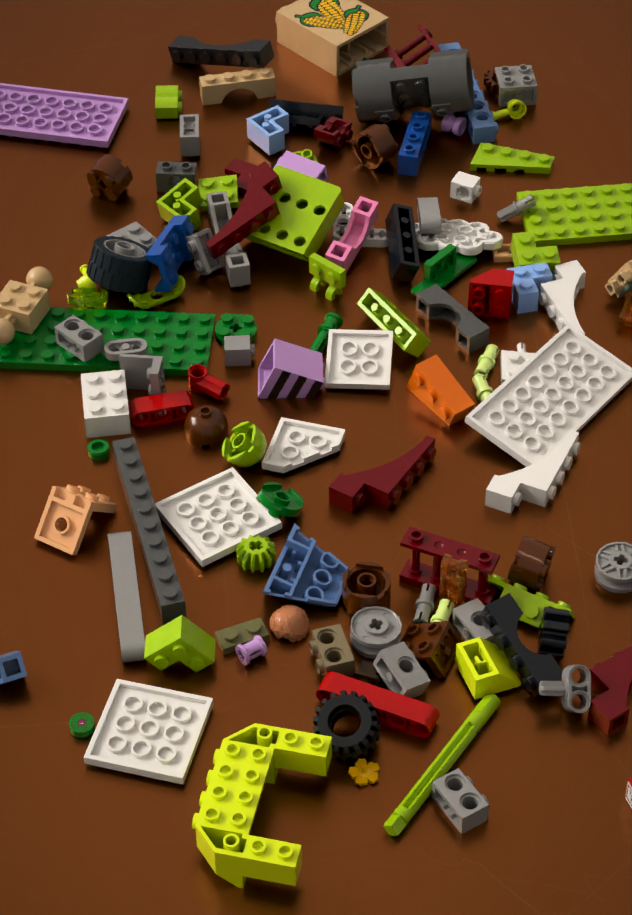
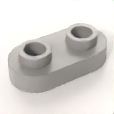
M142 338L112 340L104 346L105 357L111 361H119L120 354L146 355L148 352L147 342Z

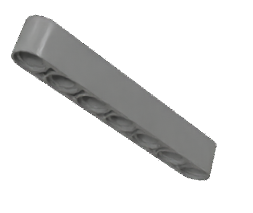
M131 531L109 533L108 542L122 663L145 660V638Z

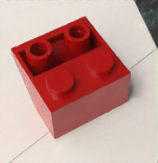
M493 268L470 279L468 310L477 316L509 319L512 305L514 271Z

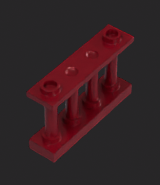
M418 24L417 27L421 32L418 37L399 50L396 49L394 51L390 45L384 49L389 58L393 57L396 68L412 65L431 50L441 52L431 39L433 36L428 28L423 29ZM423 41H427L428 44L406 60H401L403 55ZM428 59L420 65L428 64Z
M409 526L400 542V546L411 549V559H408L401 571L399 582L418 588L428 583L427 591L431 583L437 588L436 594L464 603L476 598L483 605L494 601L498 587L488 584V574L492 575L500 559L499 554ZM420 553L433 556V566L420 563ZM443 560L456 563L455 574L442 570ZM466 567L479 571L478 581L465 577Z

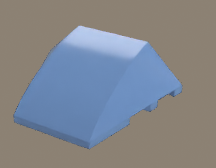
M294 523L262 594L282 597L308 605L336 607L342 594L343 574L349 567L331 552L323 551L315 544V539L312 537L310 539L299 531L300 527Z

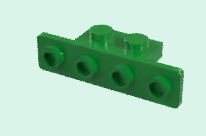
M452 244L447 245L424 263V278L411 289V293L416 296L417 293L435 284L443 289L477 262V257L463 255L459 252L456 254V246Z

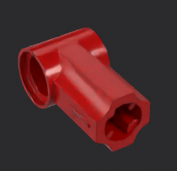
M195 364L188 369V389L191 392H204L221 401L227 397L230 384L208 374L205 366Z

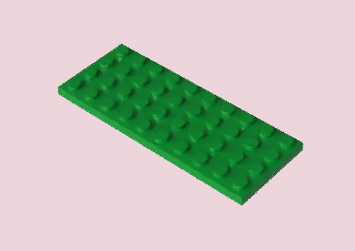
M50 307V310L32 334L15 330L13 340L6 345H0V368L78 372L120 370L119 361L108 360L105 357L104 351L87 362H83L56 343L54 327L75 315L102 333L104 346L112 340L142 338L147 342L148 352L146 355L163 356L165 375L188 376L189 367L195 364L205 366L208 373L216 314Z

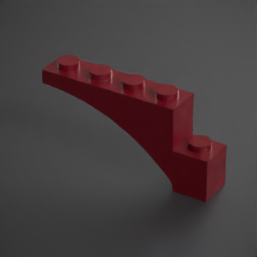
M265 161L248 172L250 181L242 203L229 222L206 242L209 254L213 259L226 253L231 247L240 243L244 238L256 232L260 227L280 214L277 203L271 195L276 194L282 188L278 174Z
M427 435L408 453L382 466L352 474L340 473L329 486V503L350 513H353L358 506H362L365 500L388 510L394 502L397 503L403 491L410 488L414 478L423 472L425 465L434 459L436 455L435 438Z
M632 644L627 649L614 653L611 658L602 663L595 664L590 669L591 689L596 695L591 699L588 717L607 736L628 723L630 709L626 704L632 689Z

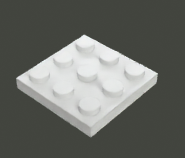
M329 329L325 388L390 390L393 331Z

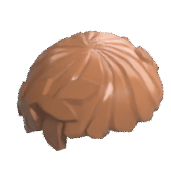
M282 606L270 617V629L278 639L284 637L291 642H295L296 640H302L309 633L308 616L298 606Z

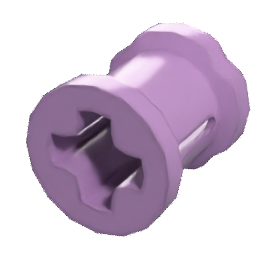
M259 635L254 636L252 641L244 645L239 644L235 646L236 654L245 666L250 664L252 659L260 655L265 656L268 653L267 646Z

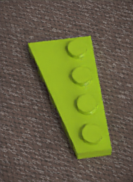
M481 142L470 163V170L477 171V168H486V171L495 172V168L506 169V172L523 170L524 173L550 174L555 163V157Z

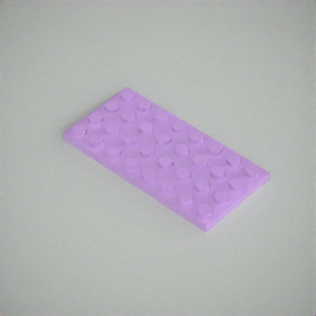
M0 83V135L108 148L129 106V98Z

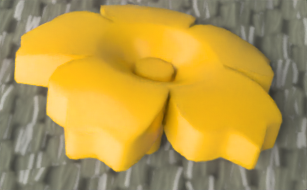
M359 758L355 763V767H349L348 774L355 780V784L366 786L368 782L375 784L378 781L379 774L377 772L380 770L378 763L369 762L367 765L365 758Z

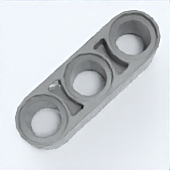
M417 198L420 234H441V215L438 198Z

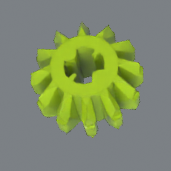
M260 533L257 537L249 535L248 539L242 538L236 548L237 562L239 565H242L244 571L251 569L252 573L256 570H260L263 573L265 568L271 569L272 563L276 559L274 542H271L268 536L262 538Z

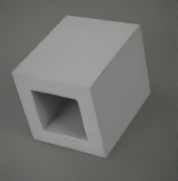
M250 335L224 336L225 366L251 365V357L255 356V344H250Z

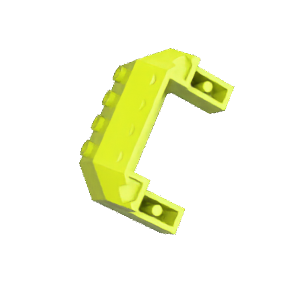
M254 723L223 739L220 749H216L214 753V768L209 770L207 774V790L202 791L200 795V811L194 814L192 829H196L197 847L218 876L238 888H244L246 877L296 886L302 866V845L252 836L250 831L265 782L275 784L279 768L327 776L332 758L331 736Z

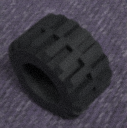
M346 690L340 691L341 695L336 696L334 692L330 694V700L327 701L324 698L321 701L322 708L317 706L315 710L317 716H313V723L315 725L313 730L315 734L332 737V758L338 760L341 757L342 761L348 762V759L352 757L353 761H357L359 755L363 754L366 757L369 755L367 750L369 748L374 750L376 747L375 740L379 741V731L381 730L379 718L372 703L368 702L367 698L362 694L359 697L357 692L351 691L350 695H348ZM352 715L361 719V725L353 735L339 737L333 734L334 725L340 718Z

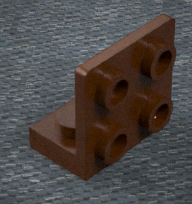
M450 621L411 624L401 640L413 651L417 661H425L436 678H444L456 656V644L463 642Z

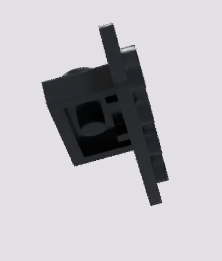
M280 99L269 100V109L278 105L289 114V126L299 127V124L307 125V128L315 129L317 126L325 124L326 120L332 116L343 119V106Z

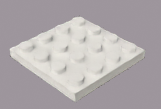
M233 467L155 503L158 515L202 567L235 552L242 538L248 539L249 535L257 537L259 533L264 538L282 529L280 519L271 516L268 513L269 510L257 501L255 491Z
M117 679L83 757L84 764L184 784L214 705L213 698Z

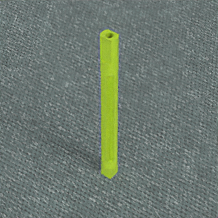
M485 694L384 823L383 827L389 836H398L432 793V781L446 775L501 704L500 699L495 694Z

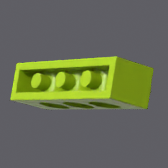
M369 287L357 302V305L382 330L393 331V341L403 351L419 358L431 342L384 294Z

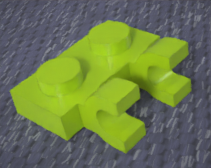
M315 252L309 256V273L314 275L310 282V290L318 292L319 285L326 286L329 283L325 298L333 301L335 293L341 295L342 288L346 286V269Z

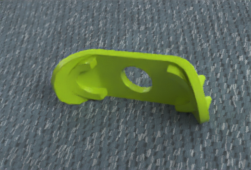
M178 275V281L170 292H155L154 289L141 295L139 293L134 295L128 293L127 297L129 302L134 303V307L138 306L141 309H148L180 296L185 288V279L182 275ZM155 294H160L163 296L160 299L151 298Z

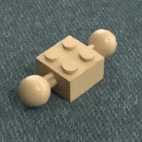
M41 266L32 268L26 276L27 284L9 280L0 292V345L10 343L14 338L15 330L32 334L50 310L48 290L52 286L53 277L47 268Z

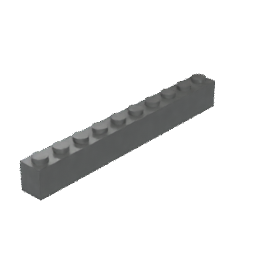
M135 437L112 441L115 465L162 624L165 625L181 615L186 617L185 599Z

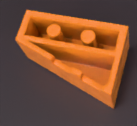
M436 354L415 365L406 388L448 426L466 418L473 410L475 403Z

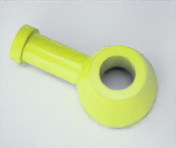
M512 99L508 102L506 109L493 111L494 121L509 115L513 119H520L526 114L527 107L521 100Z
M82 265L80 272L83 276L76 281L80 292H97L95 282L87 276L88 265Z

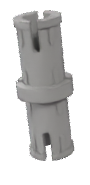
M428 583L422 585L420 597L415 603L416 613L412 624H420L421 621L428 623L430 613L434 610L433 600L437 591L435 585L430 583L428 591Z

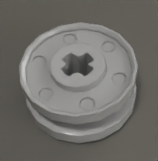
M627 542L608 543L600 548L596 554L594 577L597 583L605 590L621 594L632 592V544Z
M370 606L357 611L352 617L350 625V643L352 648L359 655L376 659L380 650L401 642V620L394 611L386 607Z

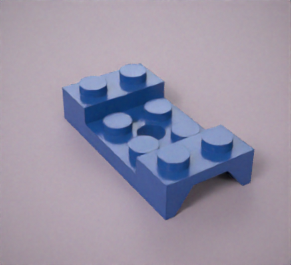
M189 215L173 216L145 255L146 260L159 267L161 280L154 288L155 292H170L178 281L177 271L184 261H192L194 258L187 248L188 241L186 237L194 232Z

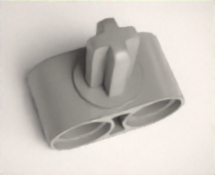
M568 665L562 671V681H541L539 693L541 696H561L562 706L567 712L584 713L591 704L590 671L584 665ZM575 669L580 672L581 676L577 683L572 679V673ZM575 695L579 696L581 701L578 708H574L572 705V698Z

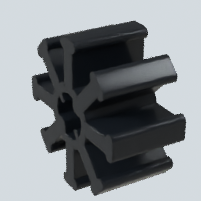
M544 607L541 619V632L538 640V654H552L554 658H564V651L567 646V633L569 632V610Z

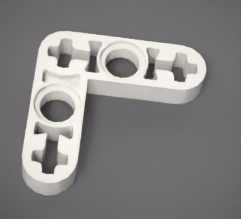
M344 202V208L333 225L332 240L339 241L342 238L340 233H344L348 226L351 210L353 209V205L348 202ZM372 228L362 247H387L386 229Z

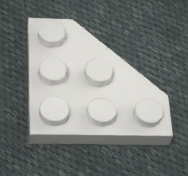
M281 417L262 461V469L286 473L338 452L346 436V429Z

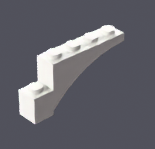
M577 260L554 266L552 281L541 284L538 300L547 310L548 316L554 320L559 331L569 324L585 335L578 322L574 308V301L580 289L584 288L586 271Z
M570 430L556 449L536 463L505 475H494L486 488L485 506L511 514L515 506H519L521 500L545 507L549 499L553 500L557 490L556 486L562 484L565 470H569L572 465L573 456H577L581 447V443L578 442L579 432Z

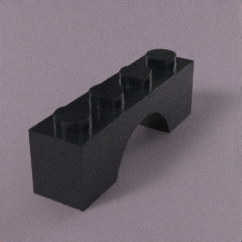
M508 593L484 607L480 614L481 622L494 636L497 647L503 650L508 657L512 669L517 671L522 678L524 687L536 697L540 695L539 684L541 681L562 680V669L552 654H537L522 644L518 637L517 624L523 612L511 594Z

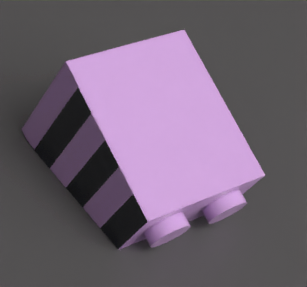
M274 338L258 367V398H315L318 391L322 390L325 385V378L323 377L325 363H323L322 353Z

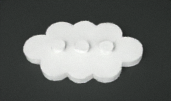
M441 218V234L424 235L420 234L419 223H415L417 246L422 250L440 251L447 245L452 244L456 246V253L477 255L483 250H495L503 246V236L498 232L489 231V226L482 222L468 223L462 219L448 221Z

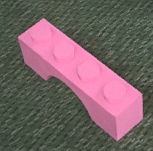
M360 196L351 210L350 220L342 238L339 241L333 240L325 254L327 260L346 269V273L379 218V202Z

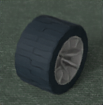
M99 237L93 244L86 272L87 276L96 284L122 293L142 292L147 288L153 263L145 258L149 249L141 243L122 237Z

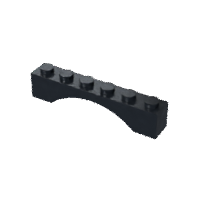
M178 36L168 46L173 63L264 68L275 57L270 40H252L234 45H209L198 41L195 37Z

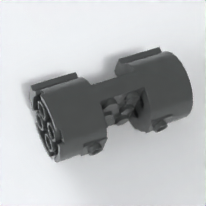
M468 48L430 53L428 64L396 68L393 57L355 62L356 66H354L355 69L352 71L353 97L355 96L356 115L360 123L374 121L387 123L397 120L402 108L409 110L413 107L422 106L427 108L432 106L435 116H447L455 112L474 110V85Z

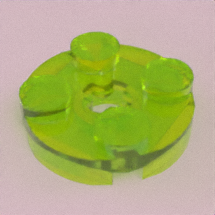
M95 288L72 289V294L69 291L66 292V302L73 305L74 310L79 311L85 310L86 307L104 309L108 302V291L101 289L100 293L95 292Z

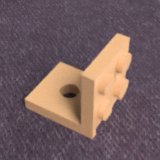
M67 484L66 487L52 486L34 538L71 555H77L92 512L114 513L117 504L110 502V497L90 493L91 489L78 485L76 487ZM64 518L67 521V528L61 531L59 523Z

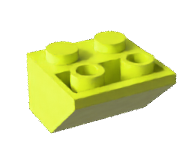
M480 637L456 644L455 664L475 700L484 697L485 694H496L521 686V681L510 666L507 656L496 644Z

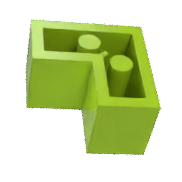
M184 178L156 201L161 218L168 223L173 216L189 215L194 230L202 225L197 207L203 203L200 191L188 179Z
M533 231L512 233L510 250L514 267L547 262L552 275H554V266L559 265L561 262L557 246L536 247Z
M181 615L146 635L144 659L159 670H163L181 661L193 671L198 672L215 662L216 639Z

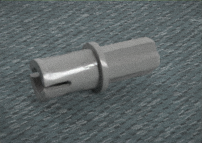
M532 194L517 202L513 201V204L498 211L497 216L499 220L504 222L516 215L521 216L522 212L537 206L536 201H532L534 200Z

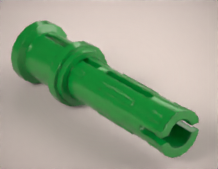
M330 312L326 314L324 323L318 327V335L312 343L310 350L322 353L328 343L329 329H338L342 326L343 320L336 313Z

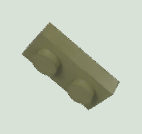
M261 617L215 631V639L223 655L236 652L235 646L239 644L244 645L252 641L256 635H259L264 642L270 641L269 633Z

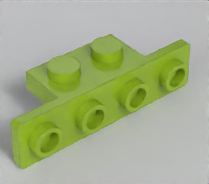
M498 575L488 576V584L502 590L500 598L508 593L514 598L523 612L519 619L522 623L540 630L544 607L569 610V618L573 620L576 616L573 610H571L572 606L565 602L558 601L556 604L549 601L550 597L545 594L536 592L534 595L527 592L528 588L523 585L514 583V586L505 583L506 579Z

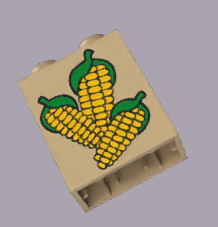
M297 0L276 11L277 42L336 77L354 68L356 61H361L364 57L368 60L383 52L389 45V17L359 0Z

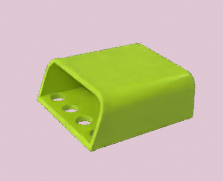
M275 166L273 170L278 174L282 188L276 194L271 195V197L276 201L280 214L264 224L256 232L251 233L246 239L309 262V256L314 252H318L344 208L341 188L282 166Z

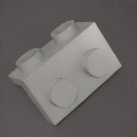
M210 228L186 237L188 241L187 248L194 257V266L200 275H208L212 271L224 267L221 256L213 259L207 249L206 242L213 237Z

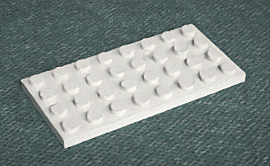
M567 324L466 416L464 422L527 467L546 457L556 449L570 430L579 432L632 381V368Z

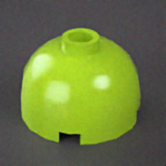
M249 421L235 426L231 430L233 434L230 439L226 437L223 442V457L231 464L243 468L251 467L260 462L264 457L267 447L266 437L263 432Z

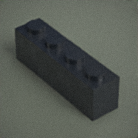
M393 203L385 219L391 276L393 280L411 283L420 268L413 208Z

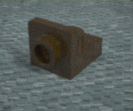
M362 660L359 669H356L353 673L354 679L378 687L381 686L383 681L372 662Z

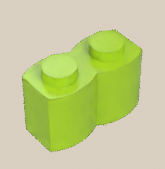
M178 85L156 86V119L179 118V113H182L183 94L182 90H179Z

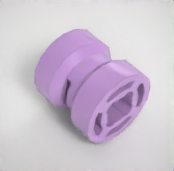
M448 114L442 120L441 130L445 132L451 131L454 135L461 136L465 131L467 120L463 117L457 118L454 114Z

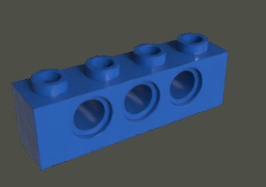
M413 110L398 154V174L417 176L431 134L432 113Z

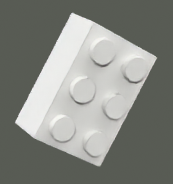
M125 370L81 374L86 437L131 434Z

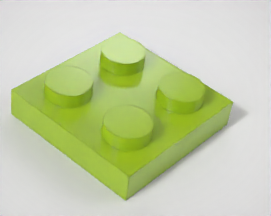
M237 174L198 179V188L203 202L198 206L200 212L207 211L206 194L222 191L227 192L231 208H239Z

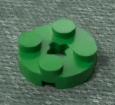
M224 313L215 325V338L217 341L219 339L223 346L224 336L250 335L251 343L255 341L257 325L252 315Z
M276 482L264 483L256 499L269 510L268 513L275 518H281V516L297 518L304 504L303 498L291 488L288 491L282 489L283 484Z

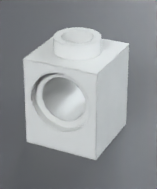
M459 171L451 181L450 198L472 204L482 192V186H480L481 177Z

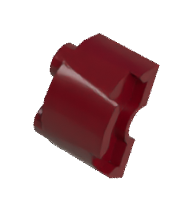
M332 116L326 120L324 126L319 125L314 129V137L318 138L317 141L340 148L346 140L350 141L352 138V122Z

